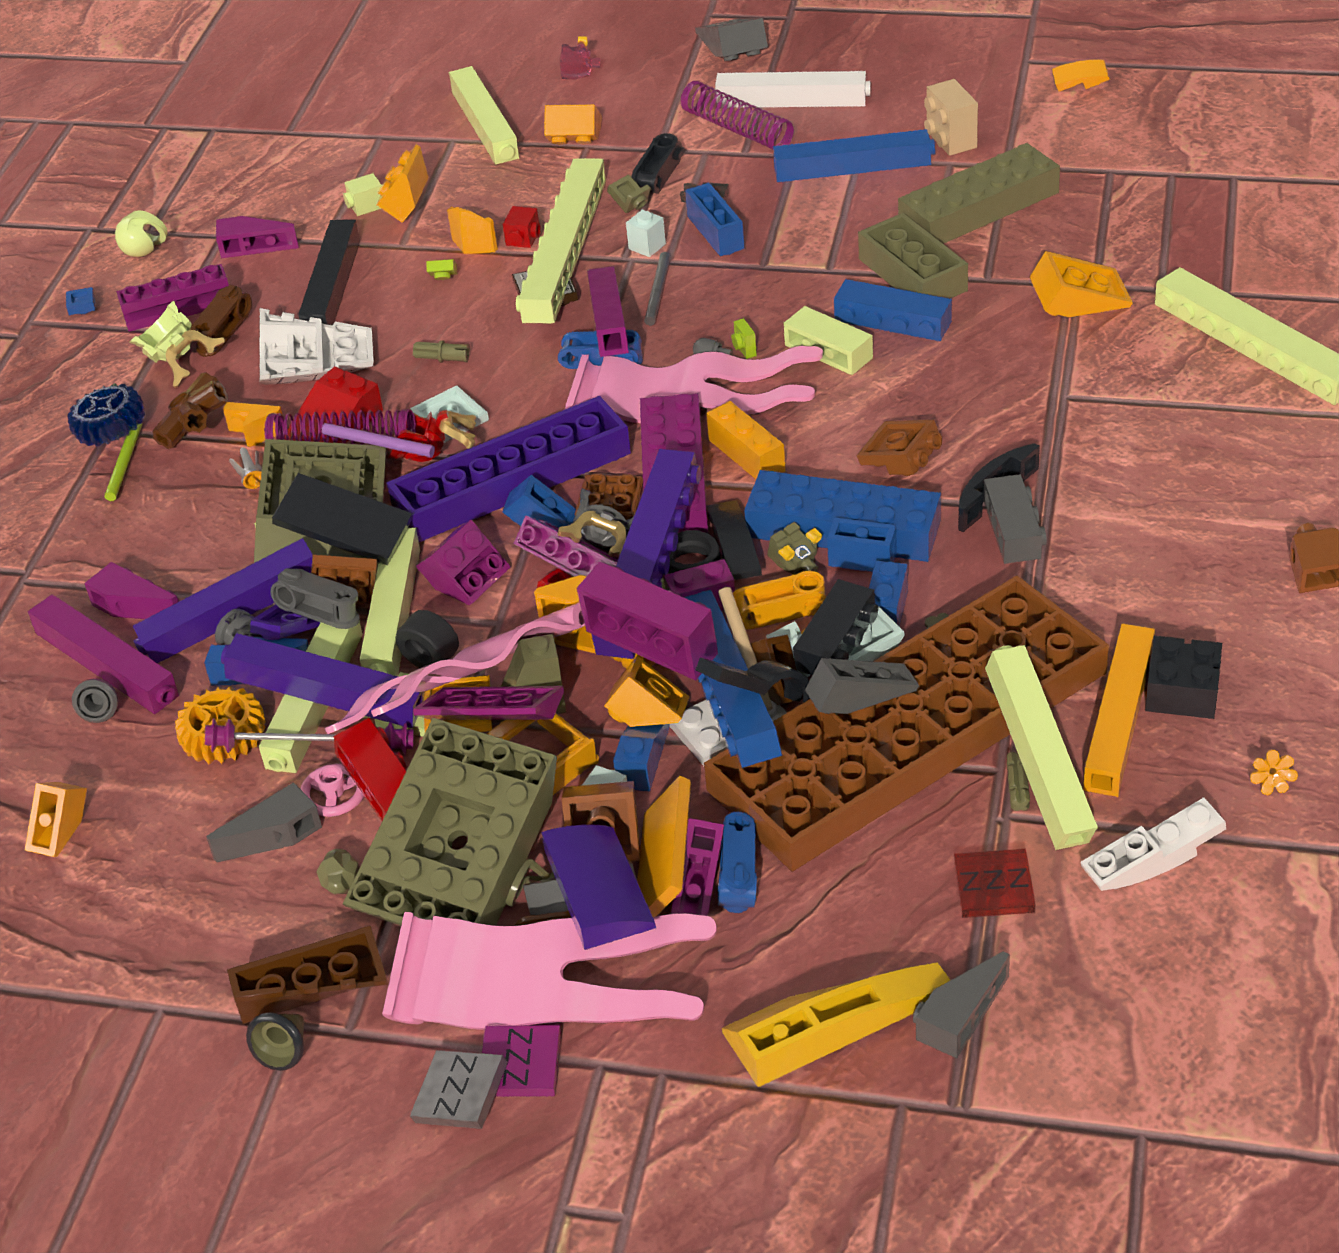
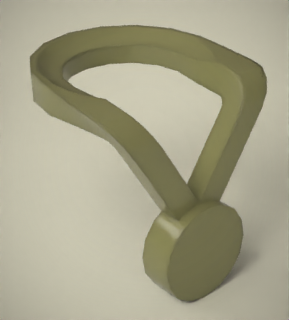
M527 859L512 883L506 899V905L514 906L523 890V885L555 877L554 873L549 874L534 860ZM529 868L539 875L525 877Z

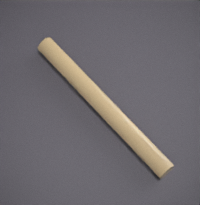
M725 587L719 590L718 593L736 644L749 669L752 665L757 664L732 590L730 587ZM768 692L765 695L760 694L767 710H772L773 706Z

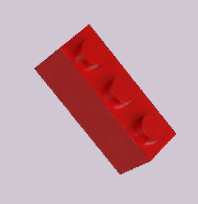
M367 718L333 736L335 754L380 820L383 821L406 774L407 766L398 751L393 753L389 747V740L385 731L380 726L376 728L370 718Z

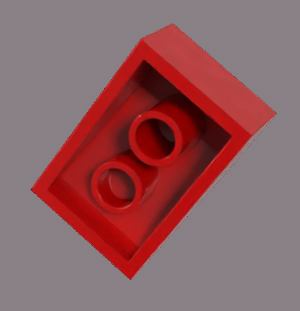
M334 366L315 382L297 413L301 415L303 420V415L305 412H308L312 420L313 413L317 412L321 420L322 413L326 412L330 421V415L335 411L339 421L341 411L346 413L347 420L350 411H353L357 420L360 410L363 411L365 419L367 412L371 410L375 418L378 410L383 411L378 383ZM333 414L332 424L336 425L335 415ZM342 414L341 426L345 427V419ZM351 414V428L354 429V419ZM360 414V430L363 429L362 414ZM371 414L369 415V422L372 421ZM297 415V418H296V431H297V437H298V441H299V438H300V420H299V417H298V415ZM306 415V418H305V431H306V436H307V440H308V437H309V420H308V416ZM315 415V419H314V429H315V436H316V440H317V437H318V420H317V416ZM325 415L323 419V425L324 423H327ZM291 424L287 429L289 440L291 439ZM321 434V436H320V441H319V442H324V441H323V438H322V434ZM313 435L310 442H314ZM329 436L328 443H333L331 436ZM338 438L337 443H343L341 438Z

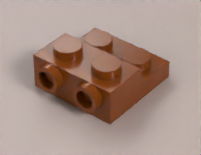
M934 420L884 421L856 456L860 465H874L876 467L885 465L889 475L910 476L915 474L920 467L927 465L928 456L932 454L933 450L940 449L942 436Z

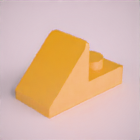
M227 402L223 408L229 431L243 432L247 447H252L265 441V421L270 413L282 414L281 406ZM273 422V437H275V422Z

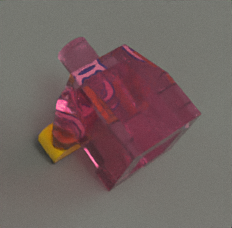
M578 36V45L576 47L562 44L560 55L561 79L576 80L587 77L591 74V67L600 68L601 59L591 58V50L585 47L588 46L587 36Z

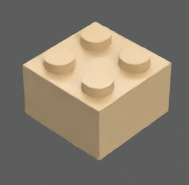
M955 79L927 86V97L924 99L927 120H925L924 126L928 134L934 138L938 146L942 147L949 156L977 148L978 103Z

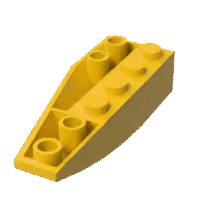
M938 962L904 968L855 982L787 997L722 1027V1033L757 1087H760L914 1014L918 1004L921 1001L926 1002L933 990L949 982L950 978Z

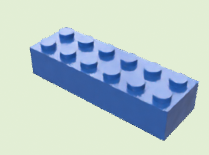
M760 470L744 513L746 524L753 539L770 541L772 535L780 530L783 531L786 526L795 522L805 536L813 528H816L822 534V539L817 543V547L828 548L827 537L834 517L896 525L897 554L895 558L929 562L941 522V493Z

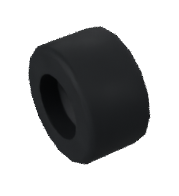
M418 610L412 613L399 628L395 636L396 644L402 655L418 668L451 659L459 647L458 636L453 627L438 614L428 610Z

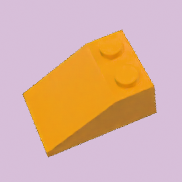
M1045 251L1030 275L1031 282L1043 305V309L1053 316L1075 317L1128 308L1133 304L1116 268Z

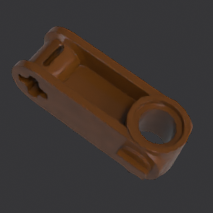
M234 285L221 288L217 292L213 300L193 323L190 330L198 331L209 338H224L225 341L224 344L214 348L212 355L207 353L202 343L196 341V351L200 356L209 357L217 354L243 320L248 317L252 307L250 294L242 292L240 287Z

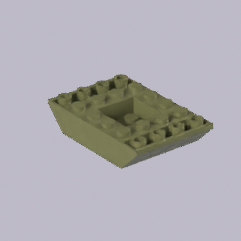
M265 439L256 515L254 563L302 538L314 555L366 558L272 524V517L298 473L383 503L386 448L375 445Z
M432 718L345 897L343 905L402 926L404 912L414 913V916L426 920H433V916L496 926L506 905V899L512 883L526 861L552 804L557 757L544 751ZM467 836L468 842L462 849H452V843L457 837Z

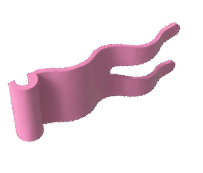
M797 346L770 358L759 360L741 359L721 352H703L689 356L675 365L662 368L646 367L628 359L614 356H604L602 365L596 366L589 361V355H582L568 396L566 409L601 396L621 419L641 423L640 398L698 393L699 407L715 409L731 401L747 415L756 414L784 402L810 401L815 397V390L811 386L784 385L766 393L746 395L707 383L705 380L708 378H721L734 382L762 380L793 364L819 361L823 357V350L817 346Z
M580 602L469 646L459 652L453 660L438 661L415 670L408 675L397 677L368 689L356 700L342 720L325 728L326 733H332L359 721L388 689H396V691L387 703L371 710L373 717L404 704L414 692L428 691L497 665L509 654L515 653L519 640L553 634V638L582 628V626H585ZM428 674H437L441 676H429Z
M404 912L382 1014L390 1020L401 1023L421 1024L423 1021L478 1030H485V1026H521L552 1022L612 1023L659 1018L694 1021L700 1018L704 1012L703 1002L696 996L667 990H630L567 981L563 978V969L568 963L622 957L678 942L707 941L715 936L717 931L716 923L709 916L694 914L653 917L656 929L584 950L572 918L548 920L522 926H492L433 916V920H426L414 916V913Z

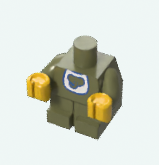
M793 522L786 526L783 531L780 530L770 537L767 555L780 568L793 575L802 570L817 571L818 566L814 563V557L817 554V543L822 539V534L816 528H813L805 536L800 531V527Z

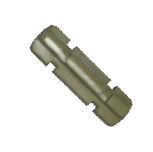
M1009 752L1006 763L1011 808L1014 811H1026L1030 807L1028 778L1018 752Z

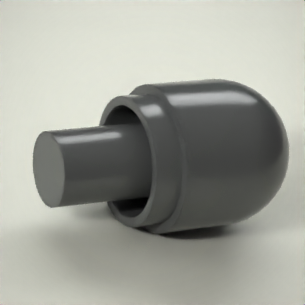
M708 338L696 340L692 348L694 355L703 352H721L732 355V350L722 348V344L717 340Z

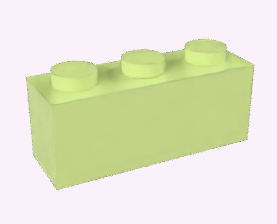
M804 306L784 322L785 346L790 348L797 346L820 347L823 350V357L819 361L850 375L855 374L873 358V335Z

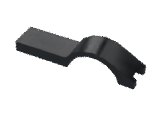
M700 657L695 669L718 682L765 695L771 686L783 679L785 685L784 697L800 702L803 696V703L810 699L805 691L809 683L808 678L775 660H763L752 665L747 671Z

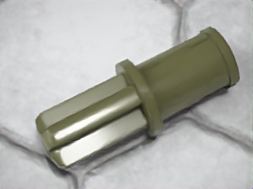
M441 340L439 343L416 342L413 345V356L415 358L437 359L439 363H443L444 360L468 362L469 360L467 357L470 355L469 344H450Z

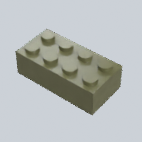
M904 213L858 232L859 260L892 287L949 299L968 291V263Z

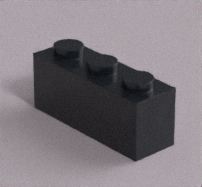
M837 580L793 647L797 671L813 675L821 658L849 659L853 648L860 645L864 631L869 623L873 624L877 618L878 605L875 603L873 589L844 580Z

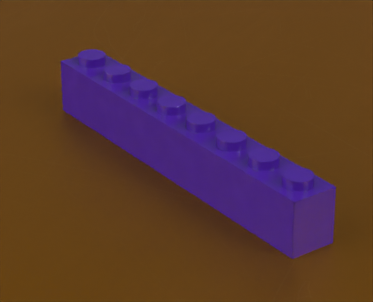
M658 450L616 567L621 568L624 572L637 578L647 579L653 585L662 588L661 580L663 574L667 575L669 571L671 551H675L677 548L679 528L683 529L685 525L686 508L691 506L693 502L694 485L699 484L701 479V466L696 463L695 452ZM591 634L596 655L634 659L635 653Z

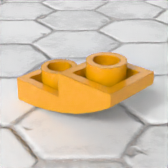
M1104 60L1077 61L1052 69L1059 92L1083 83L1085 88L1088 89L1110 80Z

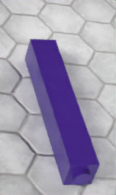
M302 538L133 625L138 638L133 640L139 652L144 655L148 654L149 658L156 663L181 652L215 634L220 620L233 609H242L252 615L275 603L271 596V587L278 581V574L286 568L303 569L311 573L313 554Z
M236 633L230 645H225L221 654V663L224 664L225 678L348 712L365 691L399 677ZM388 689L377 699L365 715L400 726L407 723V728L413 729L418 716H414L413 708L424 701V691L414 692L404 704L373 717L371 710L387 703L396 691V689Z

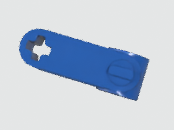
M626 330L629 353L612 356L625 358L641 365L643 362L641 337L634 330ZM596 331L568 332L563 336L561 341L562 349L558 353V361L563 367L577 369L582 355H589V361L593 365H602L604 357H600Z
M732 812L724 818L723 838L720 846L718 906H722L729 912L742 913L748 910V908L755 907L757 873L755 872V822L746 813Z

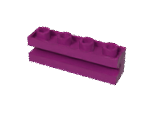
M222 264L208 265L203 269L191 272H181L176 276L164 279H154L149 283L137 286H128L116 292L128 332L152 326L173 300L178 308V313L181 312L185 317L202 313L216 296L217 292L221 288L229 286Z
M527 515L513 543L573 576H587L599 562L612 567L616 566L618 558L610 557L608 553L581 539L579 543H575L570 537L558 536L559 528L557 526Z

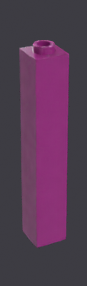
M614 266L588 269L589 289L600 357L629 353Z
M53 594L27 611L35 633L110 683L153 714L158 713L179 697L171 672Z

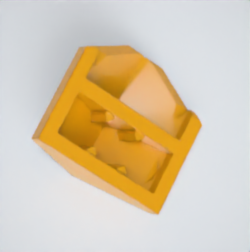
M451 206L447 209L452 240L464 254L492 253L498 250L493 219L489 217L483 218L459 207Z

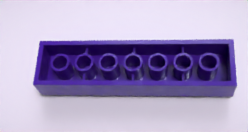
M597 396L387 482L391 505L412 513V521L408 528H416L418 542H421L504 507L509 492L530 475L550 488L631 454L628 426L601 396Z

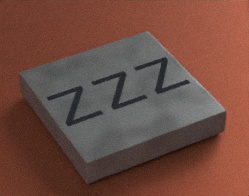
M436 1050L410 1117L415 1123L482 1129L507 1061L503 1055Z

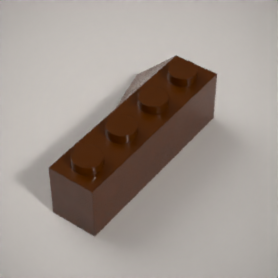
M370 925L227 969L233 997L243 1024L251 1022L253 1018L262 1013H281L357 988L389 985Z

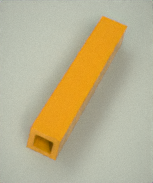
M1121 624L1085 765L1083 791L1115 797L1119 796L1151 663L1153 639L1155 636V629Z

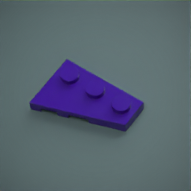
M275 604L251 620L250 632L260 634L266 640H279L283 637L316 628L320 622L285 611Z

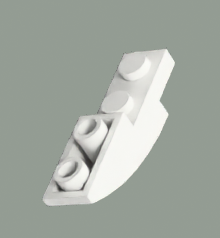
M1203 797L1148 831L1141 825L1080 863L1101 891L1130 886L1169 871L1198 855L1196 847L1226 830V823Z

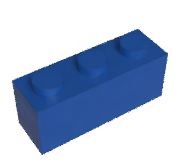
M710 183L685 190L687 217L720 257L745 249L742 220Z

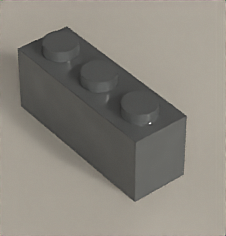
M1021 474L984 479V505L1004 564L1041 559L1042 546L1047 543L1045 528L1038 525L1039 513L1037 506L1031 505V489L1029 486L1024 485Z

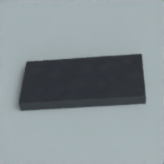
M300 473L296 475L272 517V524L369 559H377V562L385 565L389 564L412 521V513Z

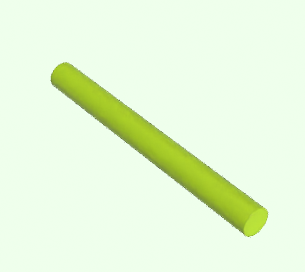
M133 419L129 426L104 495L108 501H115L142 428V422L138 419Z

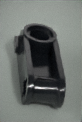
M670 133L657 135L634 168L631 175L632 179L640 188L648 185L653 193L659 194L680 163L681 157L684 154L682 143L678 141L675 135Z

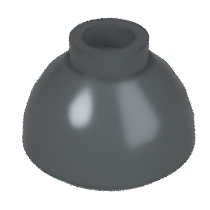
M88 679L75 688L72 694V705L75 712L82 719L91 723H101L114 715L118 706V696L114 687L107 681Z

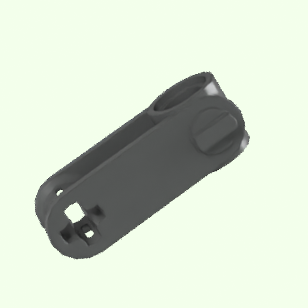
M288 568L278 574V581L271 587L273 601L279 608L285 611H290L339 629L353 628L359 623L360 618L355 607V602L358 600V592L352 587L314 575L303 569Z

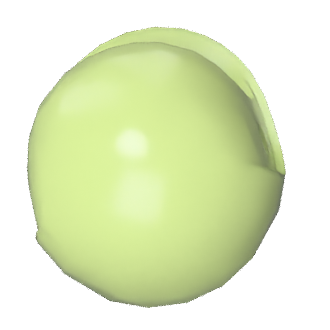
M136 210L125 216L117 224L115 230V240L122 252L132 257H142L150 254L154 250L153 244L163 243L168 235L167 227L158 217L142 210ZM146 224L154 226L160 236L145 232L143 227Z

